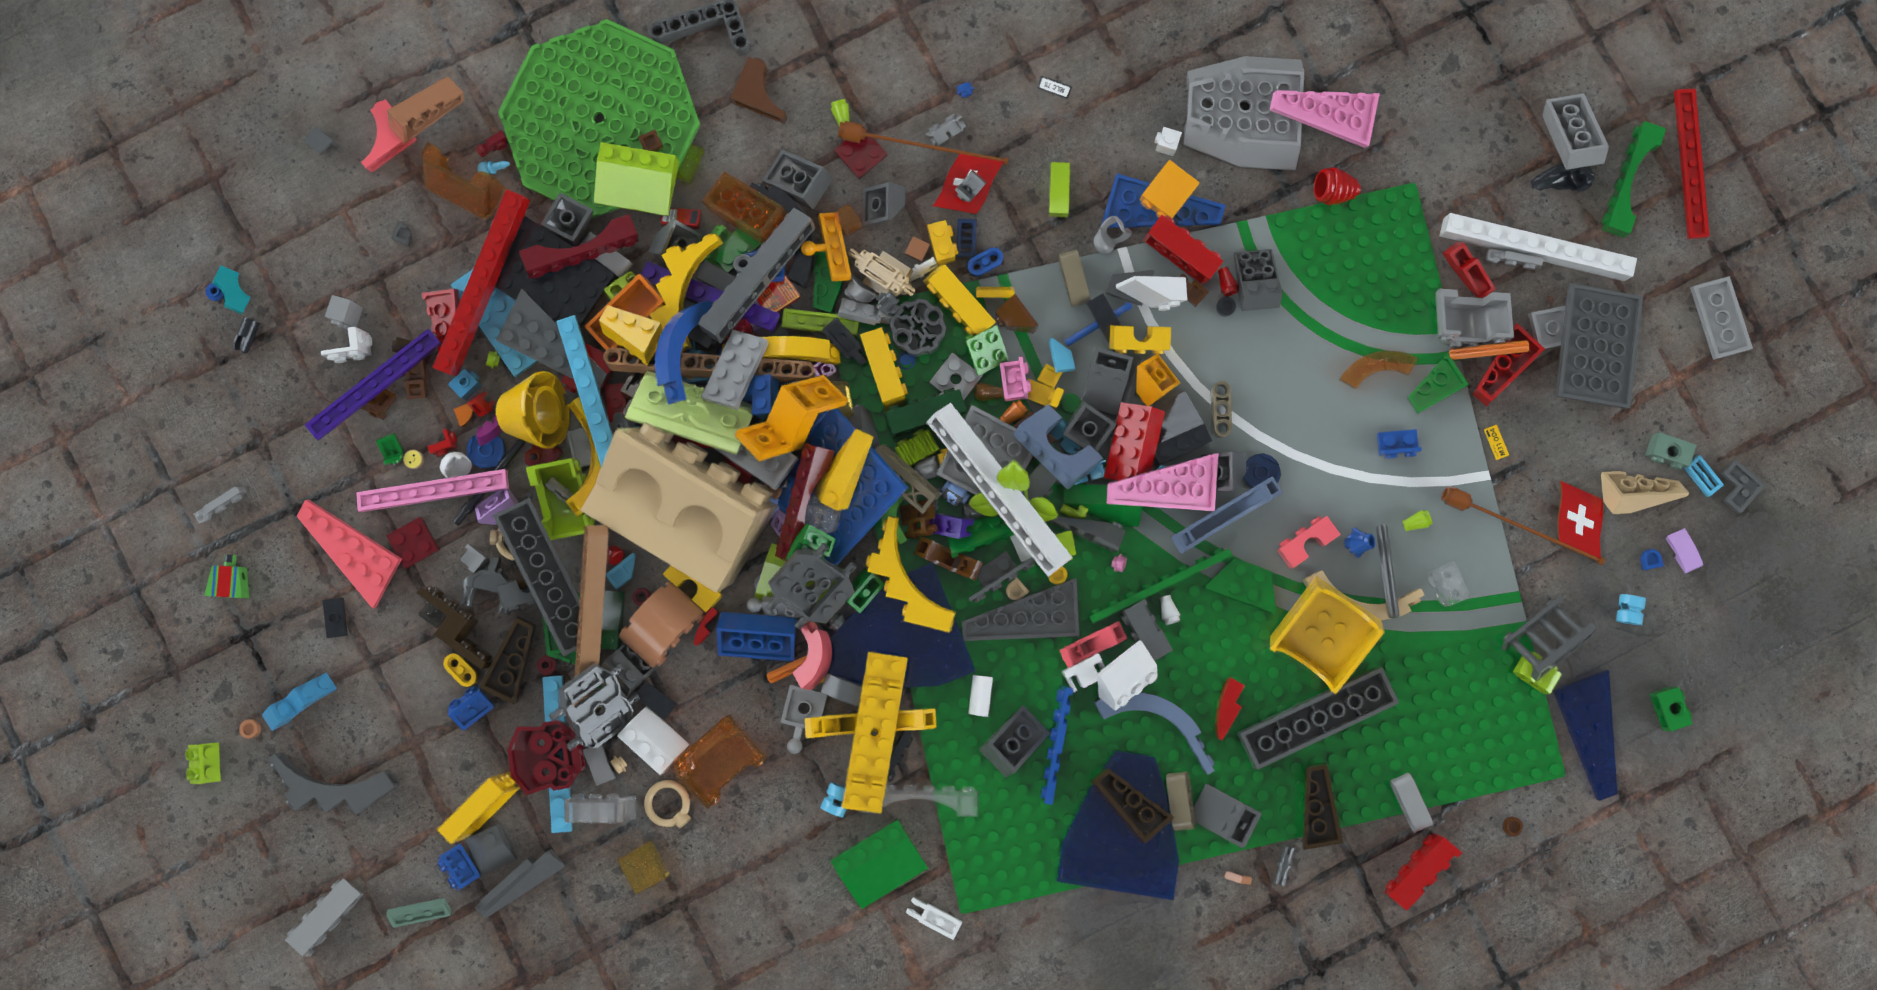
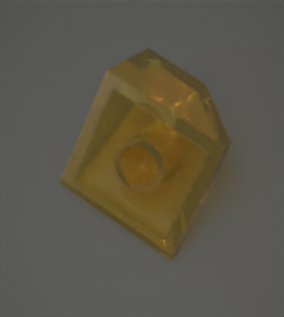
M652 840L617 860L635 894L653 886L670 875Z

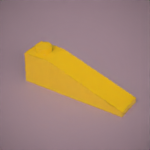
M855 429L832 459L830 470L817 483L814 493L821 503L837 511L848 509L874 436Z

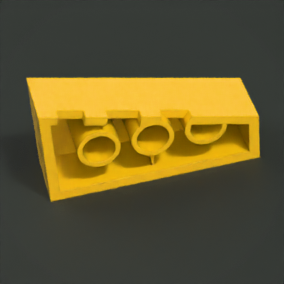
M946 265L938 266L923 280L931 293L940 299V303L953 313L952 316L955 320L964 324L966 327L965 331L969 335L975 336L996 323Z
M881 327L860 334L885 412L889 411V407L895 405L900 407L906 406L905 395L908 394L905 383L901 384L899 378H902L899 366L895 367L893 361L897 359L894 350H889L888 345L891 342L888 333L884 334Z

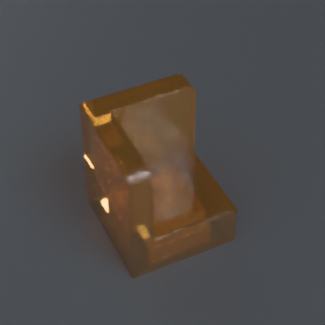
M849 203L834 212V217L841 225L846 237L862 227L860 219Z

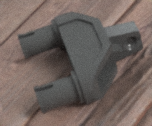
M492 556L489 566L485 565L484 570L481 569L462 581L464 589L460 605L472 607L475 590L483 589L497 592V585L510 582L508 577L503 574V569L500 568L501 558ZM500 602L497 612L510 615V611L507 608L503 609Z

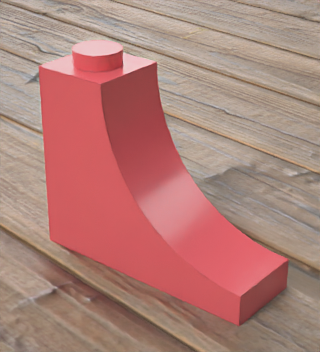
M386 99L377 102L374 108L370 110L376 121L377 137L373 149L361 163L371 173L417 141L416 137L404 144L389 128L387 110L393 106Z

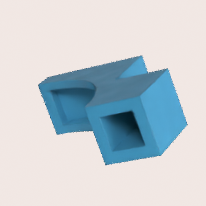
M326 672L294 688L286 698L270 705L264 711L262 717L273 731L289 723L304 709L334 692L337 688Z

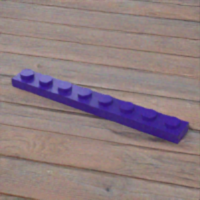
M648 261L641 273L655 286L664 276H672L670 270ZM691 279L685 298L697 303L711 300L713 304L724 291ZM753 304L741 319L746 318L750 324L773 332L780 314Z
M427 329L305 424L306 428L319 441L442 344Z

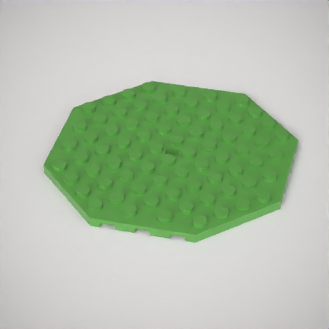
M608 19L600 21L599 24L593 26L588 25L574 30L575 32L571 34L557 36L548 42L532 45L498 111L523 186L555 201L559 193H562L593 209L592 219L621 209L594 204L596 166L601 142L643 149L638 137L655 129L664 147L656 152L676 155L679 160V170L701 125L675 51ZM597 115H604V121L601 123L595 122Z

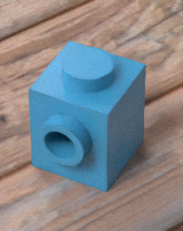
M466 369L462 370L448 384L464 400H467L482 386L478 381L480 377L473 370L470 372Z

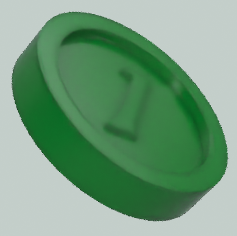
M1072 393L1066 394L1061 400L1062 409L1068 413H1073L1080 404L1079 397Z

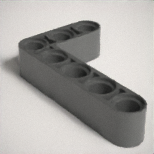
M720 0L655 21L649 26V33L652 39L660 44H664L726 24L735 52L743 56L748 54L751 49L735 0ZM727 8H734L732 12H726ZM716 13L714 18H708L709 14ZM692 19H698L697 23L690 24ZM735 24L740 25L736 30L731 29ZM674 25H681L677 30L672 29ZM658 30L663 31L659 36L654 35ZM743 41L746 43L743 47L737 46L739 42Z

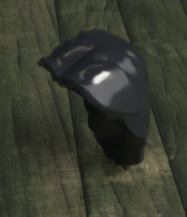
M1560 163L1537 175L1531 180L1532 189L1536 188L1539 191L1549 188L1585 191L1592 186L1595 175L1590 166L1566 170L1564 164Z

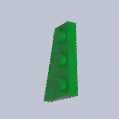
M815 252L813 307L817 310L833 314L844 281L832 282L826 252Z
M1447 353L1407 399L1416 413L1419 414L1464 389L1469 384Z

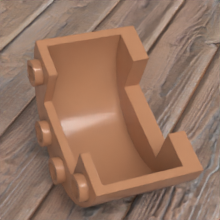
M671 581L666 582L665 588L661 586L641 605L630 618L629 627L625 626L618 637L652 668L656 665L661 666L667 659L665 657L667 650L670 647L674 648L681 640L679 637L683 633L687 634L696 622L700 624L706 615L703 609Z

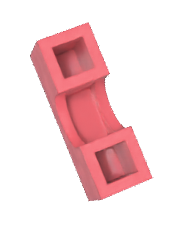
M1320 515L1310 521L1311 526L1300 528L1295 532L1296 536L1291 540L1286 538L1279 543L1281 547L1277 549V552L1289 569L1296 567L1309 557L1304 549V543L1308 538L1315 539L1322 547L1341 535L1328 516L1322 518Z

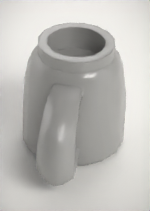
M934 455L914 465V470L926 480L938 476L936 472L939 469V464Z

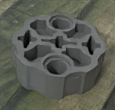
M917 299L911 302L906 301L901 304L890 321V330L892 331L895 346L912 357H920L926 354L931 355L937 351L946 335L943 313L939 307H935L928 300ZM905 309H906L907 311H910V313H911L910 316H908L907 314L904 315V310H905ZM917 310H919L918 317L920 318V320H918V318L916 317ZM936 313L939 315V319L937 321H930L929 315ZM900 322H908L909 325H910V328L908 327V325H907L906 323H900ZM914 322H915V324L918 325V326H921V325H922V327H921V328H922V333L919 332L918 330L914 331V330H915ZM900 335L908 337L905 343H899L897 339ZM916 336H918L921 340L920 347H918L919 341L917 340ZM926 340L929 342L933 341V347L925 346Z

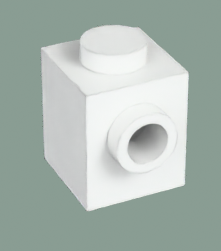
M1163 127L1162 132H1158L1154 143H1157L1155 151L1174 156L1182 132Z

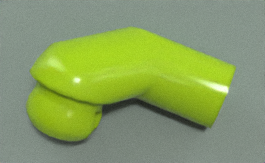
M1063 503L1059 512L1070 518L1084 519L1087 516L1088 508L1080 505L1078 510Z

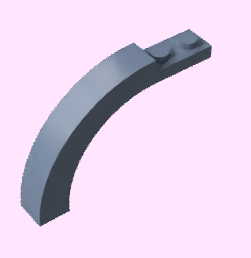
M1142 692L1134 695L1125 706L1118 708L1116 711L1102 699L1093 701L1104 720L1114 714L1130 710L1149 711L1166 718L1182 733L1205 774L1208 775L1214 772L1212 766L1215 764L1209 754L1205 755L1202 750L1205 748L1199 737L1197 739L1195 737L1202 732L1190 716L1175 704L1158 696Z

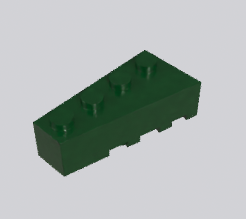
M949 388L944 390V394L939 396L934 393L925 396L926 400L918 402V399L906 402L907 405L903 407L899 405L889 407V411L885 413L884 417L891 438L897 437L899 432L908 433L914 431L919 426H929L927 421L932 415L950 403L960 415L965 414L967 409L960 389Z

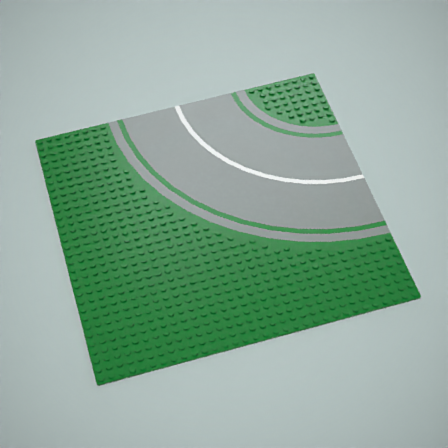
M1415 183L1357 195L1353 200L1340 204L1325 205L1320 203L1190 232V236L1195 240L1203 241L1207 249L1210 251L1214 250L1220 254L1223 263L1217 271L1220 268L1228 267L1236 282L1234 252L1272 249L1282 289L1280 308L1242 311L1238 293L1229 296L1236 303L1234 313L1227 317L1221 316L1216 310V304L1225 296L1221 293L1219 275L1216 271L1211 279L1203 285L1209 293L1197 307H1194L1188 301L1180 303V306L1170 307V310L1159 311V308H1151L1145 304L1139 306L1131 303L1133 308L1117 317L1121 326H1134V337L1137 341H1141L1146 337L1147 326L1171 327L1170 350H1164V354L1159 355L1180 381V384L1150 406L1186 391L1212 439V442L1162 465L1165 467L1200 458L1201 454L1240 452L1246 453L1247 460L1255 454L1264 453L1271 455L1279 464L1281 476L1277 484L1283 493L1182 554L1171 537L1213 511L1163 507L1156 509L1154 507L1142 506L1139 527H1122L1126 532L1119 550L1115 553L1072 533L1076 555L1072 556L1073 560L1065 563L1063 567L1067 571L1065 582L1077 578L1079 636L963 641L962 621L1015 602L1006 594V588L1013 580L1010 582L1004 580L1001 582L1002 587L993 593L989 590L984 593L986 597L975 603L974 600L970 602L968 599L984 589L978 578L975 581L965 578L913 554L921 536L950 549L948 536L933 533L929 536L921 535L917 539L906 538L907 542L900 545L899 541L897 542L901 563L916 588L931 601L956 612L952 631L946 632L904 621L905 616H902L904 605H908V602L890 598L903 657L908 658L906 672L914 708L935 709L936 728L920 730L959 910L962 914L1302 837L1306 765L1323 762L1327 764L1340 828L1404 814L1391 787L1390 780L1405 773H1409L1412 776L1426 808L1565 776L1546 695L1512 673L1522 655L1513 646H1510L1505 651L1501 649L1504 643L1503 638L1510 632H1516L1527 623L1502 521L1471 506L1469 509L1460 511L1446 505L1441 500L1444 489L1447 486H1454L1470 493L1473 504L1500 515L1468 387L1419 414L1416 413L1407 399L1447 353L1449 354L1451 349L1449 345H1445L1438 340L1435 293L1443 288ZM1146 243L1114 249L1108 254L1096 253L1080 257L1090 300L1103 293L1113 311L1128 302L1106 294L1113 274L1153 270V276L1180 277L1181 274H1184L1188 277L1189 283L1194 281L1193 278ZM1059 262L962 283L994 320L997 317L995 315L996 310L1009 298L976 297V287H1013L1017 297L1037 322L1038 327L1034 334L1006 330L1004 326L1000 327L997 322L991 326H998L1009 358L1006 362L1019 361V357H1023V363L1027 362L1028 374H1025L1026 380L1031 379L1038 382L1037 379L1045 364L1054 367L1048 342L1050 338L1055 339L1072 352L1075 370L1063 372L1054 388L1055 390L1057 387L1064 390L1056 412L1069 422L1073 413H1068L1062 409V398L1066 394L1072 393L1079 397L1081 403L1095 348L1098 347L1112 351V349H1109V344L1100 328L1068 347L1064 343L1065 339L1094 323L1095 319L1086 304L1071 307ZM931 291L899 297L898 306L906 301L928 300L930 304L939 307L942 311L946 326L945 339L942 340L937 351L931 355L926 354L915 357V364L911 369L904 370L900 368L902 378H899L901 384L905 383L908 394L905 395L906 402L918 399L919 402L926 400L925 396L936 393L939 396L941 393L931 386L929 382L951 353H954L972 368L975 367L965 343L966 336L969 334L965 331L966 327L964 324L957 322L952 316L953 313L948 308L946 309L940 303V299ZM904 310V315H911L910 311ZM917 310L916 317L918 318V320H920V318L918 317L919 310ZM932 313L928 318L930 321H937L939 315ZM859 322L858 335L855 338L862 344L863 348L860 334L882 327L884 334L888 333L891 342L888 345L889 350H894L897 359L898 354L902 350L898 349L893 342L890 324L880 322L871 325ZM900 322V323H906V324L908 325V327L910 328V325H909L908 322ZM914 322V325H915V330H914V331L918 330L919 332L922 333V328H921L922 325H921V326H918V325H916L915 322ZM900 335L897 341L899 343H905L907 342L908 337L905 335ZM916 336L917 340L919 341L918 347H920L921 340L918 336ZM926 340L925 346L933 347V341L929 342ZM1134 350L1120 353L1132 356L1133 359L1140 358L1144 361L1155 355L1152 354V350H1145V354L1134 353ZM840 351V364L838 366L845 397L848 399V409L855 405H862L872 413L880 445L885 444L897 454L895 451L896 443L905 438L907 440L914 437L913 434L920 429H924V431L928 429L939 449L947 448L930 426H919L914 431L908 433L899 432L897 437L891 438L884 417L886 412L869 361L867 360L861 366L855 359L852 361L849 358L847 359ZM1461 359L1453 360L1465 378ZM893 361L895 367H898L897 361ZM900 362L901 367L905 369L909 368L912 364L911 362L909 365H903ZM1000 365L982 374V378L964 400L967 412L970 406L973 405L1001 420L1000 417L1014 401H1018H1005ZM953 375L950 380L953 384H959L961 377ZM1225 381L1231 388L1232 431L1229 435L1220 439L1212 434L1211 388L1217 382ZM1218 386L1216 388L1219 395L1225 394L1223 387ZM1135 392L1132 404L1146 406V404L1141 401L1140 396L1137 394V392ZM1020 399L1028 411H1032L1033 414L1045 407L1028 399ZM1217 406V412L1225 414L1224 406ZM967 412L961 415L963 419L965 418ZM1101 412L1106 417L1115 422L1117 417L1116 415ZM1019 419V420H1017L1016 422H1014V423H1012V424H1009V425L1014 426V425H1015L1017 422H1019L1021 419ZM1219 424L1217 427L1218 431L1222 434L1226 433V427L1223 424ZM1417 429L1418 446L1422 447V451L1416 453L1417 456L1405 457L1404 454H1398L1397 458L1385 459V456H1379L1376 433ZM1112 431L1098 450V453L1103 457L1102 460L1106 461L1103 468L1106 467L1110 452L1108 444ZM1063 437L1051 444L1058 452L1071 455L1060 445L1064 440ZM1080 448L1075 454H1077L1084 448ZM940 451L937 452V453H935V454H933V455L936 457V459H937V454H940ZM1037 458L1031 461L1026 468L1028 477L1041 463ZM1153 462L1152 471L1156 470L1158 467L1156 466L1155 462ZM1088 474V482L1080 484L1108 485L1116 481L1107 478L1092 480L1090 474ZM940 476L927 479L935 488H939L940 492L947 482L946 479ZM1243 479L1235 491L1216 492L1215 510L1250 489ZM1054 483L1051 487L1053 491L1046 499L1054 505L1058 517L1070 518L1059 512L1063 505L1064 485L1062 483ZM968 491L967 493L971 495L966 502H970V499L975 496V494ZM923 494L917 495V502L927 499ZM941 495L938 499L937 506L939 507L936 513L963 517V503L961 502L959 506H954L944 500ZM905 500L900 506H904L910 503L907 500ZM899 506L897 511L898 524L905 536L908 526H902ZM1420 510H1428L1433 522L1432 525H1429V528L1405 531L1402 524L1403 520H1406ZM1086 513L1087 516L1083 519L1112 523L1090 513ZM982 515V516H980V517H978V518H975V519L986 518V517H992V516ZM1320 515L1321 518L1328 516L1341 535L1322 547L1315 539L1308 538L1304 543V549L1309 557L1296 567L1289 569L1277 552V549L1281 547L1279 543L1286 538L1290 540L1296 536L1295 532L1300 528L1311 526L1310 521ZM881 518L874 525L878 544L880 538H883L885 533L882 530ZM1044 521L1054 534L1067 532L1065 529ZM920 522L917 523L918 528H921ZM1381 524L1387 525L1397 598L1419 588L1422 589L1425 595L1420 598L1421 601L1413 606L1408 604L1411 612L1398 618L1381 620L1384 634L1348 680L1375 667H1382L1399 704L1258 770L1254 769L1236 732L1330 689L1318 675L1298 660L1281 651L1274 652L1271 650V634L1306 590L1302 579L1319 570H1323L1328 580L1336 589L1353 600L1367 604L1386 603L1376 527ZM1354 527L1367 534L1372 533L1375 537L1374 549L1365 551L1360 558H1356L1355 554L1350 553L1349 549H1346L1344 545L1345 538H1348ZM1010 537L996 539L987 546L985 544L977 546L975 550L968 553L967 551L960 553L982 562V567L1006 551L1016 567L1025 562H1021ZM1221 547L1224 550L1230 549L1232 556L1144 598L1147 602V608L1156 618L1155 621L1163 631L1172 651L1155 660L1157 678L1153 683L1144 687L1141 692L1163 698L1175 704L1190 716L1202 732L1195 737L1196 739L1199 737L1205 748L1202 750L1205 755L1209 754L1215 764L1212 766L1214 772L1208 775L1205 774L1178 728L1169 720L1156 713L1130 710L1114 714L1105 720L1102 719L1093 701L1100 699L1098 681L1083 688L1079 686L1074 675L1071 677V680L1077 691L1072 695H1068L1070 711L1068 716L1065 715L1067 727L1062 754H1059L1060 765L1059 771L1056 773L1057 781L1052 805L1045 804L1044 798H1041L1042 786L1046 787L1047 779H1044L1045 767H1049L1050 759H1047L1048 748H1052L1053 741L1050 740V734L1019 769L1006 778L979 750L989 737L1023 705L1051 733V728H1055L1056 721L1053 720L1054 709H1058L1059 702L1056 701L1057 690H1061V686L1070 687L1061 672L1068 667L1059 650L1118 621L1128 639L1099 652L1104 666H1108L1135 644L1130 635L1132 633L1129 625L1126 627L1120 618L1122 610L1091 624L1088 617L1092 615V610L1098 607L1105 609L1109 607V602L1117 598L1121 601L1127 598L1125 594L1135 589L1138 593L1144 590L1143 586L1152 581L1156 584L1161 581L1160 577L1170 572L1173 576L1179 573L1178 568L1187 564L1191 567L1196 564L1195 560L1203 556L1209 558L1213 556V551ZM1119 554L1127 557L1123 572H1115L1114 567L1111 566L1113 558L1115 556L1118 557ZM1233 558L1271 571L1276 613L1273 614L1205 589L1204 586ZM1033 561L1035 565L1024 572L1021 569L1017 572V578L1029 590L1023 598L1057 586L1049 581L1048 576L1036 561ZM1167 595H1171V599L1181 615L1179 616V622L1165 625V622L1162 621L1159 599ZM1527 635L1518 640L1528 651L1535 652L1532 640ZM1095 664L1094 667L1097 673H1099L1101 670L1098 664ZM973 675L993 677L988 717L968 714ZM1228 677H1231L1245 686L1235 702L1242 707L1222 741L1216 738V711L1225 682ZM1103 769H1110L1152 802H1155L1167 813H1170L1166 776L1168 773L1187 771L1190 779L1193 807L1205 784H1208L1262 814L1244 849L1196 822L1195 829L1174 831L1172 821H1170L1149 841L1140 843L1089 781Z

